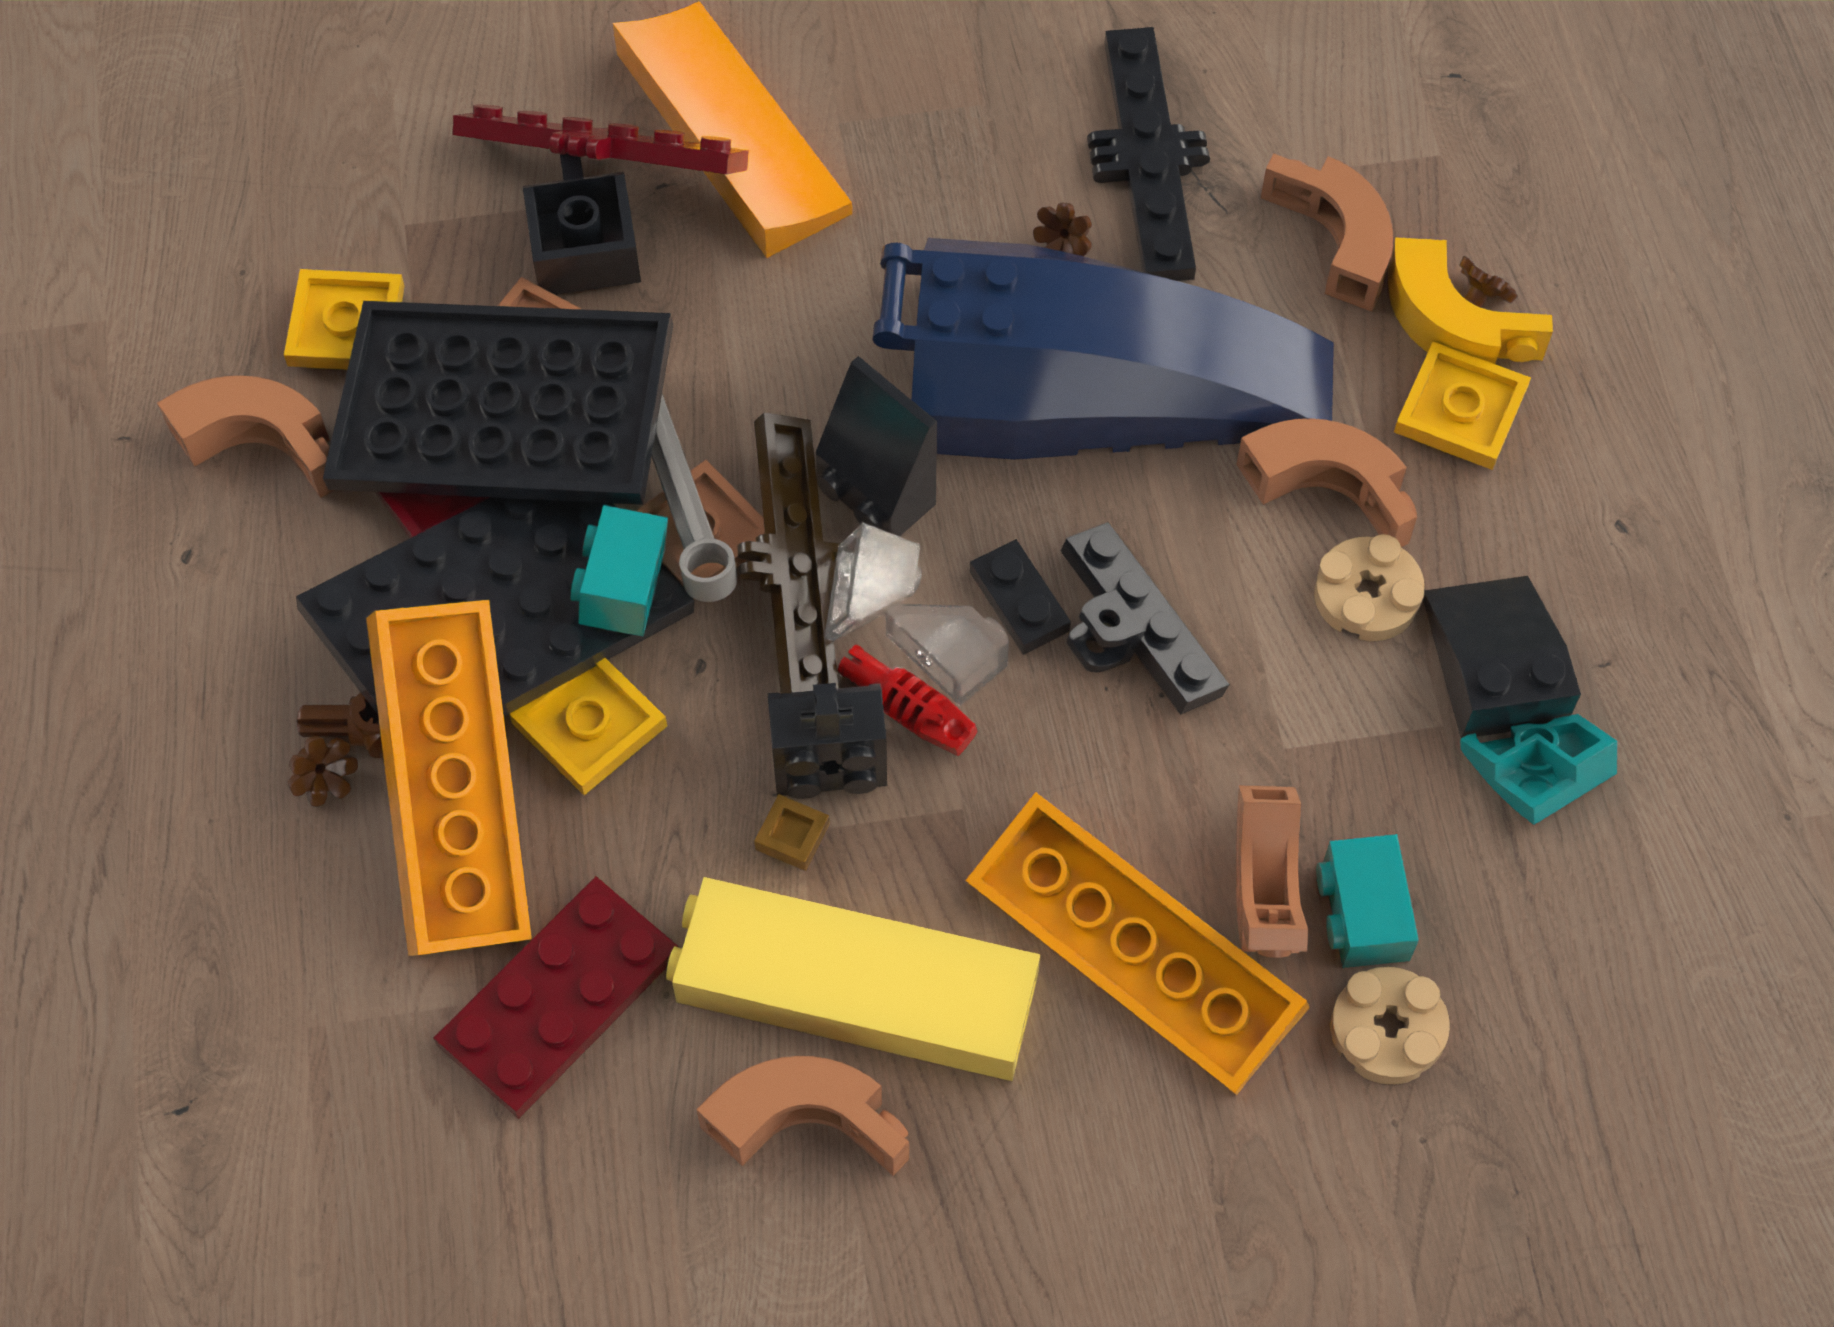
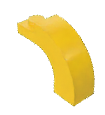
M1395 237L1388 265L1389 298L1400 325L1418 346L1428 353L1434 341L1493 364L1496 363L1497 358L1510 359L1514 362L1543 361L1553 333L1552 315L1497 312L1480 308L1463 298L1451 283L1447 270V240Z

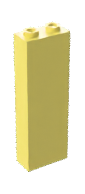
M707 877L703 878L699 895H689L682 919V927L688 929L682 948L676 946L673 948L666 972V980L672 981L677 1003L1013 1081L1038 978L1040 954Z

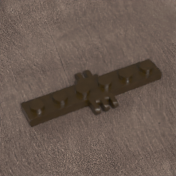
M764 412L754 421L765 534L757 536L755 538L756 542L746 541L737 545L738 557L743 560H750L739 565L740 578L759 581L760 590L771 593L780 692L813 691V685L836 683V689H838L830 600L849 602L857 598L856 585L841 583L855 578L854 566L841 563L853 559L852 546L823 541L811 420Z

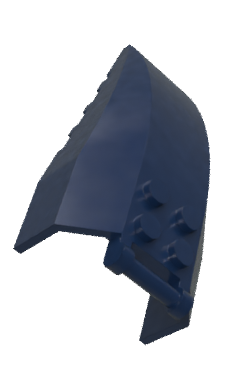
M928 238L924 250H912L908 245L898 242L886 244L882 248L880 265L885 270L880 319L873 326L872 340L876 346L884 349L914 351L911 400L937 421V454L1017 460L1077 455L1078 451L1082 449L1112 447L1113 453L1130 452L1131 446L1165 444V449L1182 448L1184 442L1217 440L1218 445L1240 444L1243 436L1278 422L1294 419H1323L1332 421L1334 342L1289 319L1250 303L1179 281L1028 244ZM906 275L921 276L916 326L904 325L901 322Z

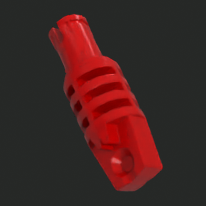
M858 644L848 651L849 655L853 657L852 661L844 656L839 663L838 674L848 678L858 686L881 684L884 713L919 738L959 756L977 734L976 724L953 704L948 697L905 668L900 669L897 667L892 670L864 651Z

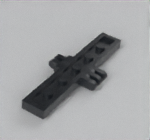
M1154 27L1105 31L1104 44L1118 129L1093 131L1088 134L1087 142L1091 150L1089 153L1090 161L1094 166L1092 168L1093 179L1098 183L1127 181L1142 272L1175 281L1195 280L1196 264L1180 176L1188 175L1192 171V167L1204 166L1210 162L1209 150L1206 148V134L1200 130L1185 131V127L1180 124L1171 125Z

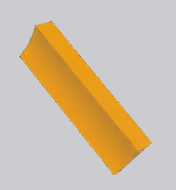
M700 1L658 17L612 23L618 57L673 131L684 132V141L700 143L702 136L723 137L731 139V148L749 150L747 171L728 175L703 172L766 258L852 215V201Z
M489 600L375 611L366 620L408 956L530 940L532 936Z
M1037 792L1034 793L965 880L1236 1095H1238L1283 1038L1310 1009L1306 999Z

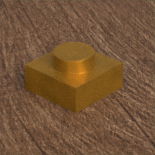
M778 794L754 840L755 850L806 871L830 825V817L828 814Z

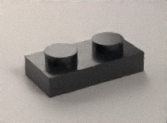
M1017 539L970 561L972 577L1023 655L1070 632V619Z

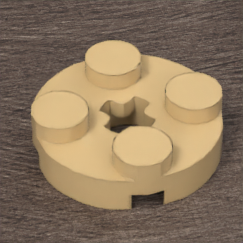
M1380 534L1375 537H1357L1346 540L1326 553L1320 562L1314 598L1321 616L1334 629L1342 632L1344 628L1351 633L1359 634L1358 639L1370 642L1382 641L1399 635L1409 627L1414 620L1415 614L1420 609L1424 597L1425 584L1419 565L1406 550L1401 548L1399 541L1391 535ZM1362 580H1372L1380 585L1378 597L1374 598L1367 591L1359 593L1356 588L1360 586Z
M1378 967L1354 974L1349 979L1346 987L1338 995L1330 1021L1333 1044L1340 1056L1343 1053L1347 1061L1355 1066L1354 1071L1370 1081L1392 1085L1408 1083L1420 1077L1422 1072L1431 1068L1442 1055L1450 1030L1448 1011L1440 998V990L1436 983L1430 978L1418 976L1411 971L1396 967ZM1384 1013H1391L1396 1015L1398 1020L1403 1021L1405 1028L1398 1029L1395 1038H1389L1385 1036L1384 1027L1375 1025L1374 1018L1380 1019L1383 1018Z

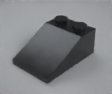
M858 356L850 363L815 452L817 484L829 499L833 501L840 499L854 512L855 518L865 530L872 534L878 532L892 544L936 505L937 421Z
M1528 575L1424 590L1423 602L1461 738L1474 733L1479 737L1511 732V726L1527 723L1546 724L1554 718L1572 715L1581 692L1569 651Z

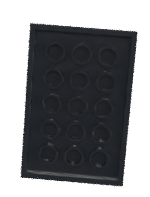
M363 301L323 480L328 490L644 505L673 331L671 313Z
M488 498L296 596L298 611L377 715L378 709L366 620L375 611L489 600L503 715L506 716L596 667V663L606 658L608 660L694 613L695 600L662 564L644 637L579 624V602L571 600V589L576 569H586L589 558L583 557L588 525L598 526L603 505L616 506L613 503Z

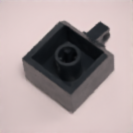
M569 153L560 154L563 180L523 186L532 258L538 286L557 295L641 282L624 172L584 177L581 157L570 156Z
M836 683L813 685V691L768 693L777 796L780 794L789 795L796 799H807L815 797L823 791L845 790L851 794H863L873 791L876 787L887 786V740L881 684L836 689Z

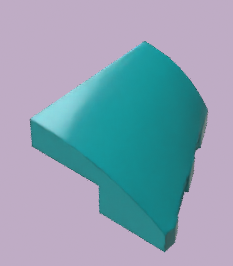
M1579 714L1554 718L1546 724L1527 723L1511 726V737L1480 743L1476 733L1460 739L1461 751L1485 781L1513 809L1533 825L1617 774L1618 741Z

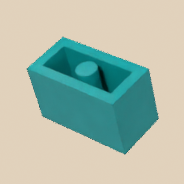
M603 505L598 526L588 525L583 557L589 558L586 569H576L572 583L571 600L579 602V624L644 637L666 550L667 517Z
M1398 835L1330 841L1323 862L1317 863L1316 876L1320 895L1329 896L1332 915H1327L1326 918L1327 938L1332 950L1339 949L1342 968L1410 961L1419 938Z

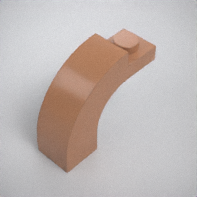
M1273 153L1266 167L1261 199L1309 216L1329 230L1337 243L1338 251L1330 267L1324 294L1372 312L1383 288L1393 247L1392 222L1384 201L1375 188L1361 174L1339 160L1328 156L1320 171L1307 166L1299 160L1287 159Z
M224 376L189 385L157 402L168 430L194 467L232 446L244 443H263L274 446L290 456L320 498L334 491L328 490L323 480L330 449L327 442L330 439L321 413L307 398L282 383L260 377Z
M1294 419L1271 424L1241 438L1236 465L1263 505L1301 488L1323 487L1332 489L1353 500L1364 512L1379 535H1391L1399 541L1401 547L1409 544L1417 520V512L1410 496L1406 492L1400 491L1407 467L1389 447L1375 437L1340 422L1323 419Z
M1239 785L1236 833V899L1239 941L1243 952H1257L1262 956L1272 958L1287 957L1291 953H1299V951L1307 952L1308 927L1301 908L1298 877L1301 802L1295 787Z
M791 1056L756 1064L727 1080L696 1109L700 1128L742 1166L773 1135L787 1127L801 1123H820L842 1131L893 1176L909 1160V1141L906 1139L909 1134L907 1129L888 1111L882 1110L880 1114L875 1112L882 1105V1086L860 1070L827 1058Z

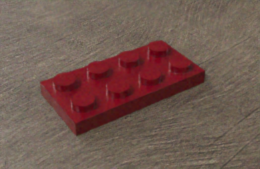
M595 876L433 1039L445 1054L514 1116L520 1119L667 968L673 948L679 946Z

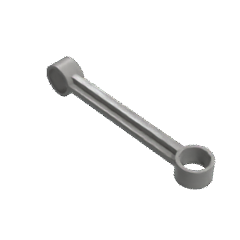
M662 393L652 460L684 548L679 560L685 591L696 600L703 602L718 601L731 594L737 585L738 577L734 554L729 545L714 538ZM706 563H718L726 567L720 574L713 577L702 578L691 574L695 568Z

